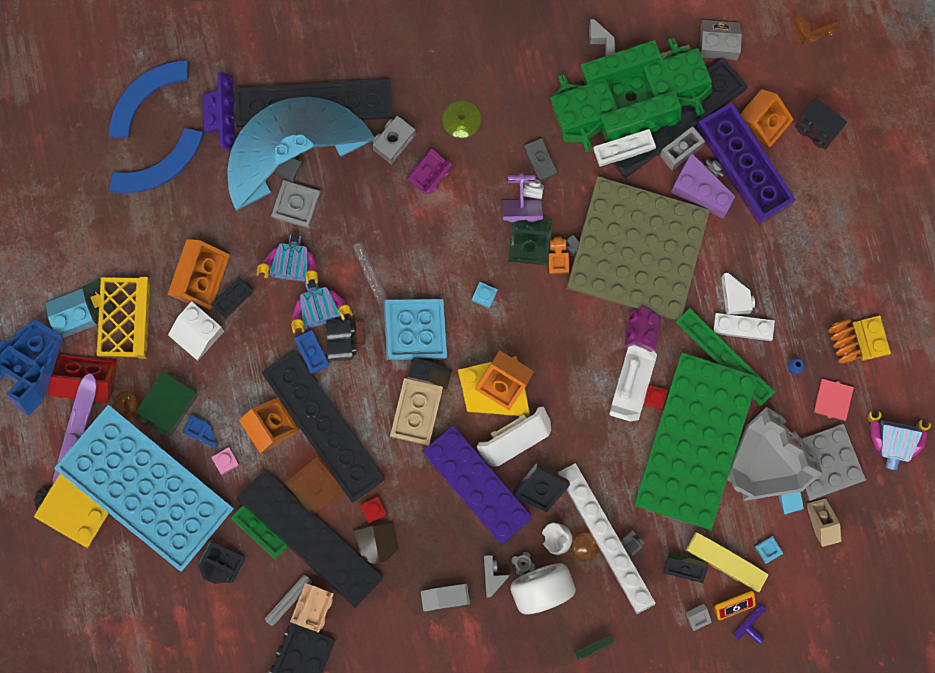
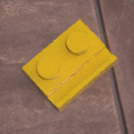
M881 316L851 323L852 327H854L853 333L857 335L855 340L859 342L857 347L862 349V352L859 353L860 357H862L861 361L891 354Z

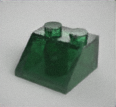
M543 219L534 222L518 220L512 222L508 262L547 265L552 220Z

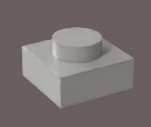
M704 604L686 612L693 631L712 623L708 609Z

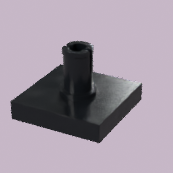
M536 463L513 490V494L515 497L547 513L568 489L570 481Z

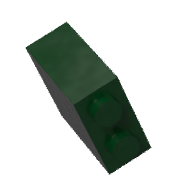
M161 372L135 412L140 415L138 419L149 425L151 422L156 425L155 430L161 434L166 435V433L173 435L198 397V394L164 372Z

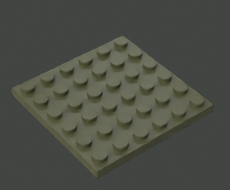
M598 176L566 289L633 309L644 306L661 315V317L677 321L684 311L710 210Z

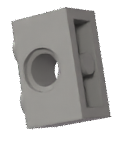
M398 116L394 120L390 119L385 125L386 130L382 134L379 133L372 142L373 151L391 165L416 136L415 129ZM396 136L398 140L396 142H389L388 138Z
M692 126L662 149L660 157L672 171L687 160L691 153L695 154L699 151L705 141Z

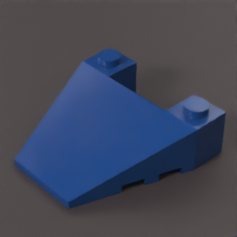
M34 320L15 332V336L7 342L4 340L0 342V380L5 376L16 383L6 395L16 408L29 416L44 400L63 340L62 335L38 320Z

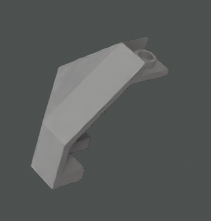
M767 407L746 426L727 478L728 481L732 482L733 488L737 492L742 493L743 501L802 492L823 474L819 459L815 454L812 453L810 455L803 447L804 441L795 431L792 433L784 425L787 421L782 415Z

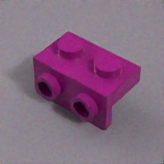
M429 148L406 179L423 194L433 193L438 188V182L441 178H445L451 171L452 163L444 160L437 152Z
M641 306L632 310L629 314L625 346L637 345L652 352L656 349L661 315Z

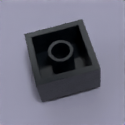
M816 97L802 114L795 127L801 135L808 136L813 140L812 142L815 146L826 150L839 135L847 121Z

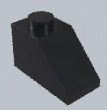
M412 358L408 379L448 389L452 370L430 361Z

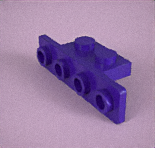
M218 72V91L203 94L204 132L213 133L219 131L220 147L232 150L235 142L233 79L229 74Z

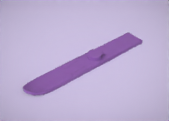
M87 374L80 382L58 462L86 431L97 390L96 379L92 374ZM55 470L52 485L60 474L57 470Z

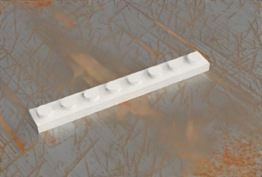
M576 463L558 472V475L570 481L567 492L635 612L639 614L654 606V599Z

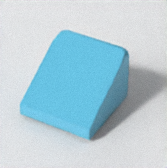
M801 492L778 495L784 515L804 509Z

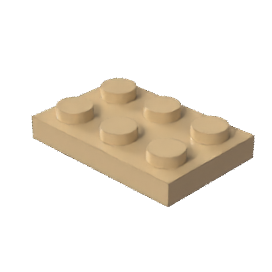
M404 378L390 437L429 446L443 387Z

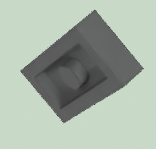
M542 138L524 145V150L539 181L557 175V171Z

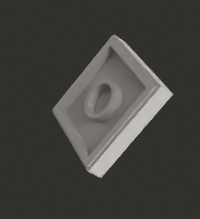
M283 180L271 217L309 229L321 191Z

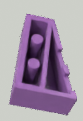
M692 153L671 193L699 207L709 209L710 213L722 219L735 198Z

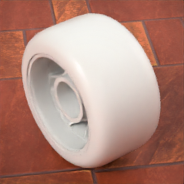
M562 563L551 564L530 571L514 580L511 584L513 598L518 610L522 614L539 613L556 607L572 598L576 590L569 569Z

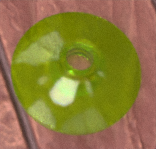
M456 101L448 105L444 110L442 123L446 132L455 138H468L479 129L481 116L477 107L472 103ZM464 115L465 119L459 120L458 116Z

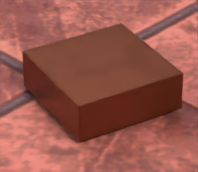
M356 322L358 345L366 344L365 325L363 322Z

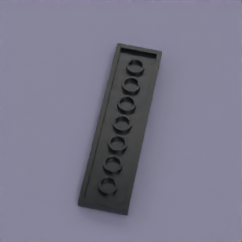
M724 58L707 69L712 81V92L701 101L705 111L704 114L701 115L700 113V115H697L692 105L681 106V121L672 126H662L657 131L651 132L656 149L612 163L625 179L659 155L662 149L692 126L694 128L697 127L699 121L718 111L747 90L748 86Z
M390 79L235 88L237 128L245 127L256 114L266 107L282 100L299 97H315L330 100L347 108L361 120L392 119Z
M295 350L261 372L352 503L385 481Z
M266 470L257 476L237 496L236 500L355 609L383 580V577Z

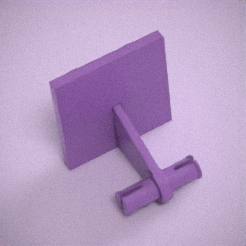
M519 173V175H508V184H520V200H502L503 220L509 222L543 220L541 199H523L524 183H535V174L524 175Z

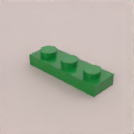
M244 506L231 517V520L274 560L288 547Z

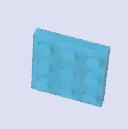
M443 299L384 301L387 360L447 358Z

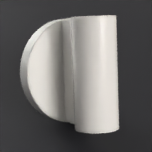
M535 179V183H525L523 196L542 199L544 185L537 179Z

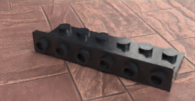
M294 623L291 627L288 626L284 633L286 641L283 646H279L275 656L278 657L276 665L272 664L268 673H323L336 640Z

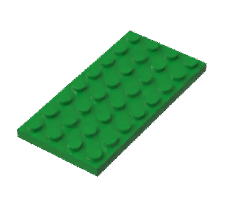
M681 353L634 506L712 530L758 380L757 376Z

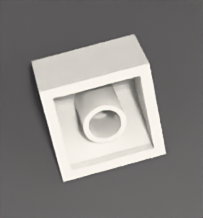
M191 302L178 316L168 336L198 361L222 335L224 330Z

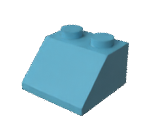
M83 288L46 302L47 315L51 327L55 332L62 335L63 338L97 325Z

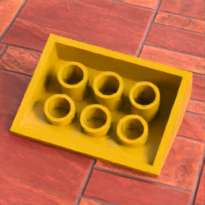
M59 474L34 517L88 548L107 517L108 512L62 474Z

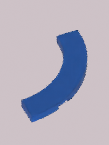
M177 61L158 66L135 80L123 93L114 109L109 127V138H129L131 124L137 108L155 90L162 86L165 87L173 83L188 81V61Z
M184 128L174 150L160 163L139 172H113L109 192L132 194L152 190L169 182L187 167L186 165L193 156H195L204 133Z

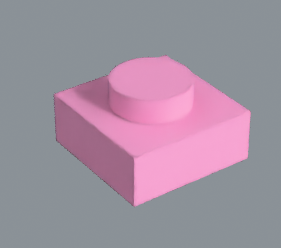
M229 447L211 457L221 475L239 466Z

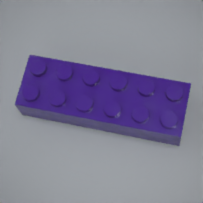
M732 102L699 121L696 127L698 133L704 139L717 162L722 166L728 179L759 225L793 205L796 200Z
M454 426L423 451L425 458L501 546L532 520L533 517Z

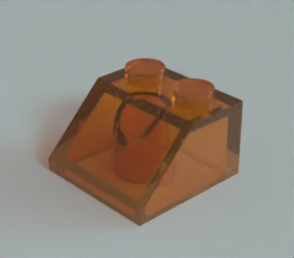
M317 457L285 482L304 507L314 515L343 491Z

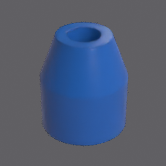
M800 358L791 359L787 365L788 371L793 375L800 374L805 368L804 361ZM799 362L800 367H797L795 363Z

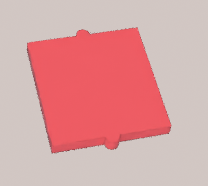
M821 379L813 413L827 416L828 419L835 418L846 421L854 387L840 384L839 381L832 382Z

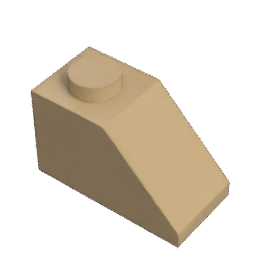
M827 499L807 503L814 532L821 546L824 547L841 542L840 523Z

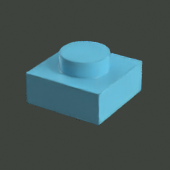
M479 282L472 301L490 309L498 289Z

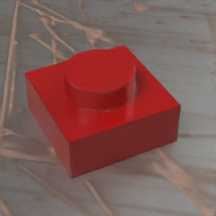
M649 385L643 405L663 410L668 390Z
M379 497L360 505L369 524L387 516Z

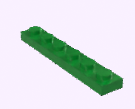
M690 308L675 322L716 364L757 376L758 380L752 399L760 407L775 393Z

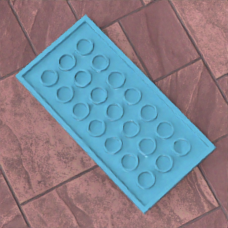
M109 405L105 407L54 467L55 470L180 572H182L234 509Z

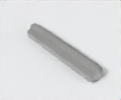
M303 575L267 615L265 621L268 624L274 626L300 597L304 584L310 585L312 583L309 577Z

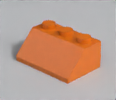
M186 239L167 295L189 304L193 302L196 306L212 310L211 304L215 301L230 254L203 241Z

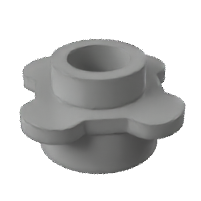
M708 159L706 160L707 165L705 167L715 177L724 175L721 171L722 166L717 161L711 162Z
M524 552L519 557L514 556L511 560L517 569L516 573L520 576L528 570L533 571L535 568L528 552Z

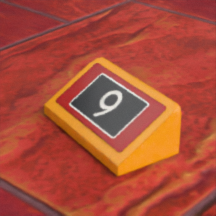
M749 591L714 605L713 609L717 619L722 620L754 607V592Z

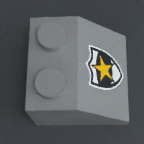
M701 20L699 51L702 58L738 60L741 53L742 38L740 23Z

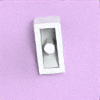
M724 273L721 280L726 314H750L753 308H755L754 296H751L750 290L729 273Z

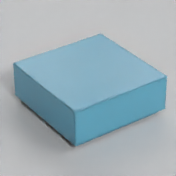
M773 536L755 546L765 564L783 554Z

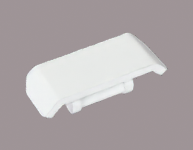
M637 345L628 347L609 413L611 416L627 421L639 420L657 357L655 351L649 352Z
M538 407L536 413L529 418H526L524 414L520 415L518 419L498 431L492 432L493 439L489 442H479L477 449L483 461L493 467L500 466L548 437L551 432V422L545 408Z

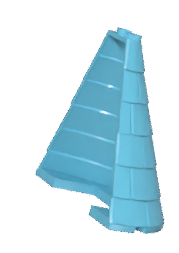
M299 97L282 100L266 107L256 114L241 130L230 153L227 170L228 187L236 211L270 194L271 191L265 181L280 164L314 147L334 145L340 157L373 141L374 136L365 123L355 114L330 100L315 97Z

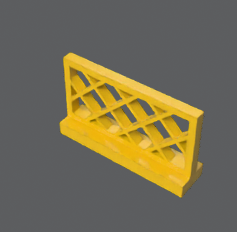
M101 277L97 341L98 357H138L139 359H147L151 282L148 277ZM106 283H115L119 287L111 295L105 291ZM129 283H136V291L129 296L123 288ZM122 291L128 298L121 305H118L113 297ZM112 300L117 308L108 315L104 310V305ZM131 300L135 304V310L128 315L122 308ZM121 310L127 318L118 325L112 317ZM110 319L117 327L107 334L103 330V325ZM131 320L134 324V330L127 335L121 327ZM120 329L126 337L119 344H116L111 336ZM109 339L115 347L110 352H102V344ZM129 339L133 343V352H124L120 346Z

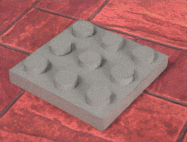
M844 424L802 439L805 443L803 445L805 450L810 455L814 453L819 459L823 473L804 489L808 501L866 481Z

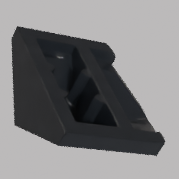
M210 541L197 566L203 579L213 584L233 583L245 557Z

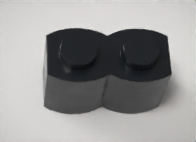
M350 319L326 320L329 362L353 360V355H357L356 343H352V336H355V324H351Z

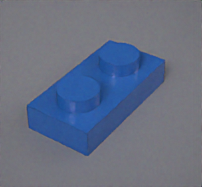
M312 330L294 338L311 375L329 367Z

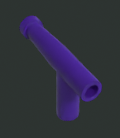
M760 604L733 635L740 639L746 632L756 643L760 644L764 638L751 626L766 609Z

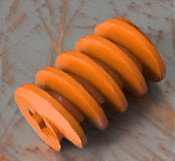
M851 319L834 323L828 330L829 334H835L831 337V341H838L833 347L840 349L836 352V355L843 356L839 359L841 364L862 358L858 357L862 349H855L859 342L852 341L857 335L850 334L854 327H847Z

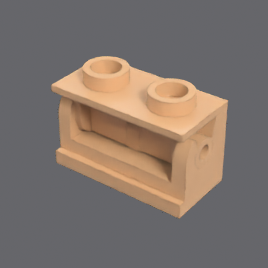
M305 583L290 622L319 633L325 624L327 610L332 605L333 593Z

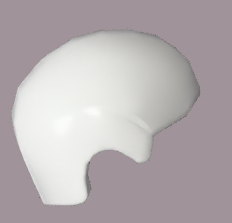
M554 522L547 524L542 532L545 536L543 545L551 554L561 555L566 553L572 543V534L569 528Z

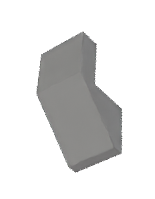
M590 19V44H605V56L614 54V37L596 20Z
M467 584L421 591L424 612L470 604Z

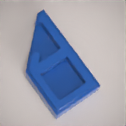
M191 415L182 433L217 449L218 446L210 423Z

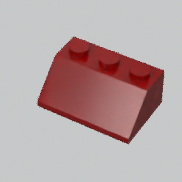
M58 353L48 384L49 396L75 399L82 379L87 374H92L97 384L94 401L108 403L113 393L117 360Z

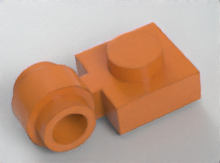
M554 237V239H550V251L555 253H549L548 255L549 274H569V254L562 253V250H566V238Z

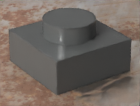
M572 235L566 241V250L570 255L574 256L576 255L579 241Z

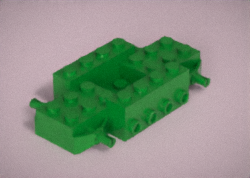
M670 38L668 43L671 52L661 60V54L654 40L581 64V78L584 86L569 84L565 74L559 75L558 79L561 88L550 97V104L564 142H581L584 145L585 151L589 152L590 149L591 152L593 147L590 138L600 130L607 143L650 129V132H654L662 126L675 125L678 121H681V106L692 105L697 115H700V113L701 115L704 114L705 111L701 101L711 94L712 81L699 49L680 48L677 45L676 39L672 38L671 40ZM628 94H634L636 99L628 101L625 97Z

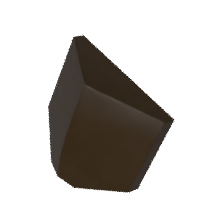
M393 523L370 526L353 531L357 554L369 563L386 562L398 551Z

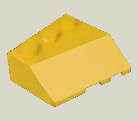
M491 362L458 370L467 412L504 414L509 416L524 414L525 417H530L525 388L510 410L475 390Z

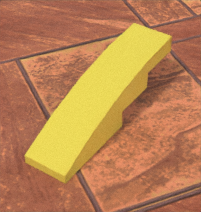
M695 532L686 549L715 569L724 572L756 592H760L768 577V574L697 532Z

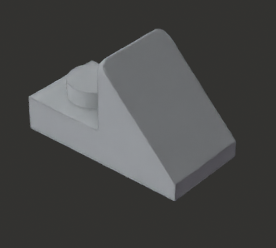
M484 556L486 598H491L510 575L494 576L493 573L497 572V560H493L492 556Z

